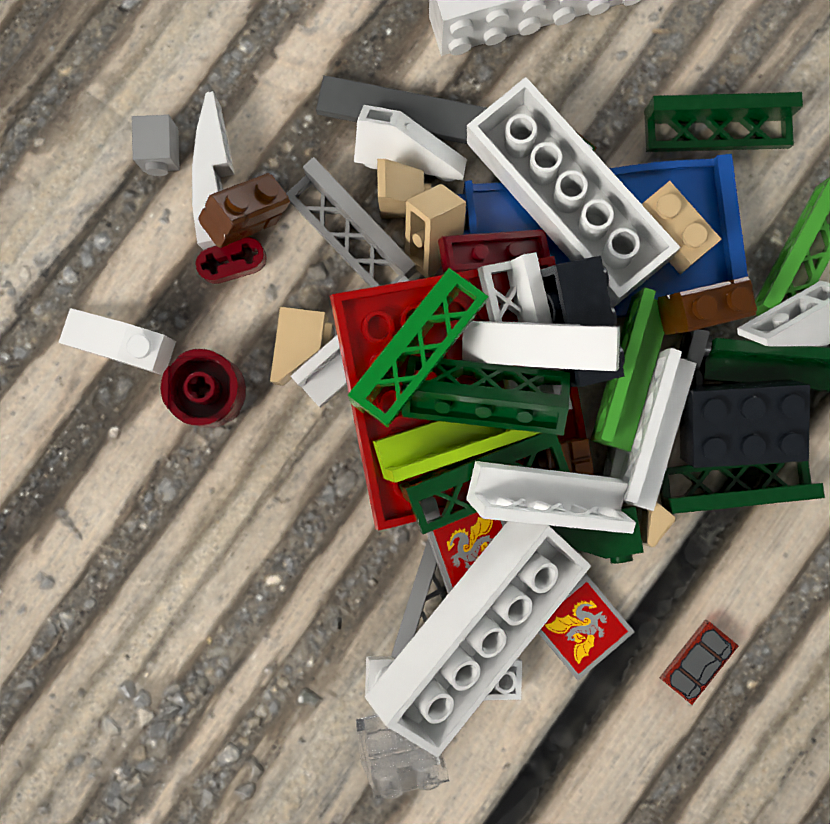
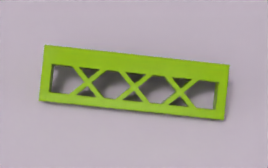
M432 421L374 440L373 444L384 479L396 483L539 433Z

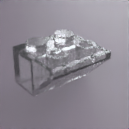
M378 715L356 719L361 764L376 799H393L401 796L403 792L416 789L431 790L437 788L441 783L449 782L443 752L439 757L434 756L388 728Z

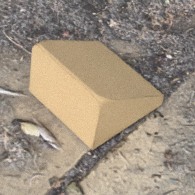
M657 502L654 511L644 508L642 510L640 534L642 544L649 547H655L676 521V517Z

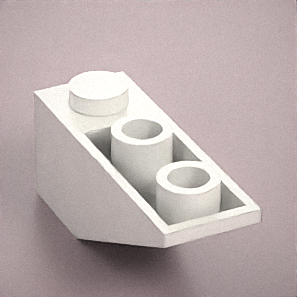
M363 105L357 120L354 162L363 163L366 167L377 169V159H388L423 170L424 174L436 176V178L443 181H453L455 179L463 181L467 162L466 158L401 111Z

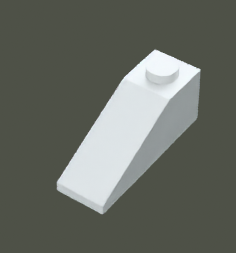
M819 281L738 327V335L765 346L829 345L830 283Z
M70 308L59 343L163 375L169 365L176 341L163 334Z

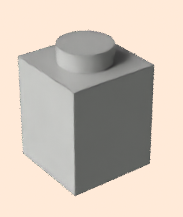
M169 114L132 116L133 161L143 172L152 176H164L168 174V171L180 170L179 130Z

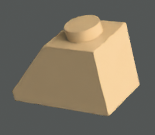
M377 159L378 202L381 219L406 218V200L431 189V183H424L423 170L388 159Z
M439 184L406 200L405 254L416 264V270L426 278L433 277L442 265L438 240L442 236L462 235L464 233L466 201L443 184Z
M280 307L270 382L275 385L284 386L293 379L291 375L332 340L333 323H328L329 318L325 312Z

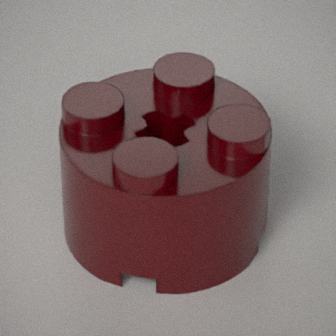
M192 349L177 356L178 358L166 368L161 379V397L167 409L177 419L189 425L215 428L237 418L245 402L246 384L241 371L230 360L211 350ZM207 383L211 386L210 391L206 392L205 396L199 394V388L205 387Z

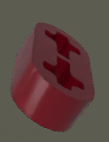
M247 237L222 248L213 246L201 251L197 256L195 265L198 274L203 279L212 284H219L260 271L265 266L267 257L262 245L256 239ZM250 247L253 252H258L257 255L253 256V263L248 264L244 259L234 261V259L245 255L244 249ZM211 258H215L219 263L229 262L218 266V273L216 274L205 269V267L210 266Z

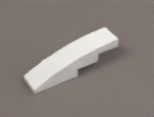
M213 91L205 94L196 130L192 163L194 223L197 244L203 250L216 245L201 226L198 217L202 209L205 208L209 195L223 190L220 177L235 175L221 105Z
M471 321L463 331L462 361L528 367L617 371L619 369L620 326Z

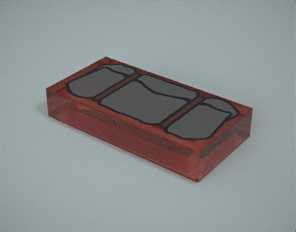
M705 619L659 678L693 705L739 645Z

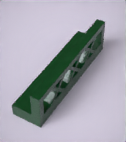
M802 92L653 96L644 110L646 152L790 149L794 145L792 116L803 107ZM766 121H781L782 138H770L760 127ZM717 122H724L721 126L717 124ZM730 122H739L750 133L744 139H734L724 128ZM680 123L688 124L685 127H683ZM694 123H704L714 133L708 140H698L688 129ZM655 124H668L678 134L671 141H656ZM752 135H754L757 139H749V138H750ZM716 136H718L721 140H713V139H714ZM680 137H682V138L684 139V141H677V140H678Z
M715 338L712 340L709 355L702 359L700 372L703 375V381L737 383L791 379L809 384L812 391L830 392V348L814 346H765L755 341Z
M409 355L405 377L414 376L416 370L422 368L421 356ZM442 358L432 371L437 377L425 380L402 409V417L564 435L569 409L571 372ZM468 375L473 376L478 381L467 385L460 384L456 378ZM503 379L513 380L519 386L514 389H503L496 383ZM403 384L402 392L409 384ZM542 384L560 385V395L543 393L537 387Z
M539 433L443 466L401 483L399 486L404 499L410 503L420 532L424 535L477 512L470 504L457 499L463 483L471 480L475 461L531 468L537 452L550 448L556 468L552 470L570 471L557 435ZM526 457L523 465L516 462ZM453 488L450 496L445 493H442L445 490ZM433 495L448 500L441 516L429 521L426 520L419 501ZM454 503L463 506L461 508L451 511L454 506Z
M809 461L797 462L798 484H787L776 476L785 463L693 468L690 465L666 467L660 488L661 505L671 514L825 498L823 483H811ZM775 464L771 470L764 465ZM750 466H755L766 475L757 488H750L739 479ZM730 468H738L734 474L727 470ZM712 470H718L730 479L720 492H713L702 483ZM702 471L698 478L691 474L692 472ZM682 474L693 484L684 495L671 497L668 475ZM771 481L775 482L778 485L767 487ZM735 484L741 488L740 490H731ZM697 488H700L703 492H705L701 494H694Z

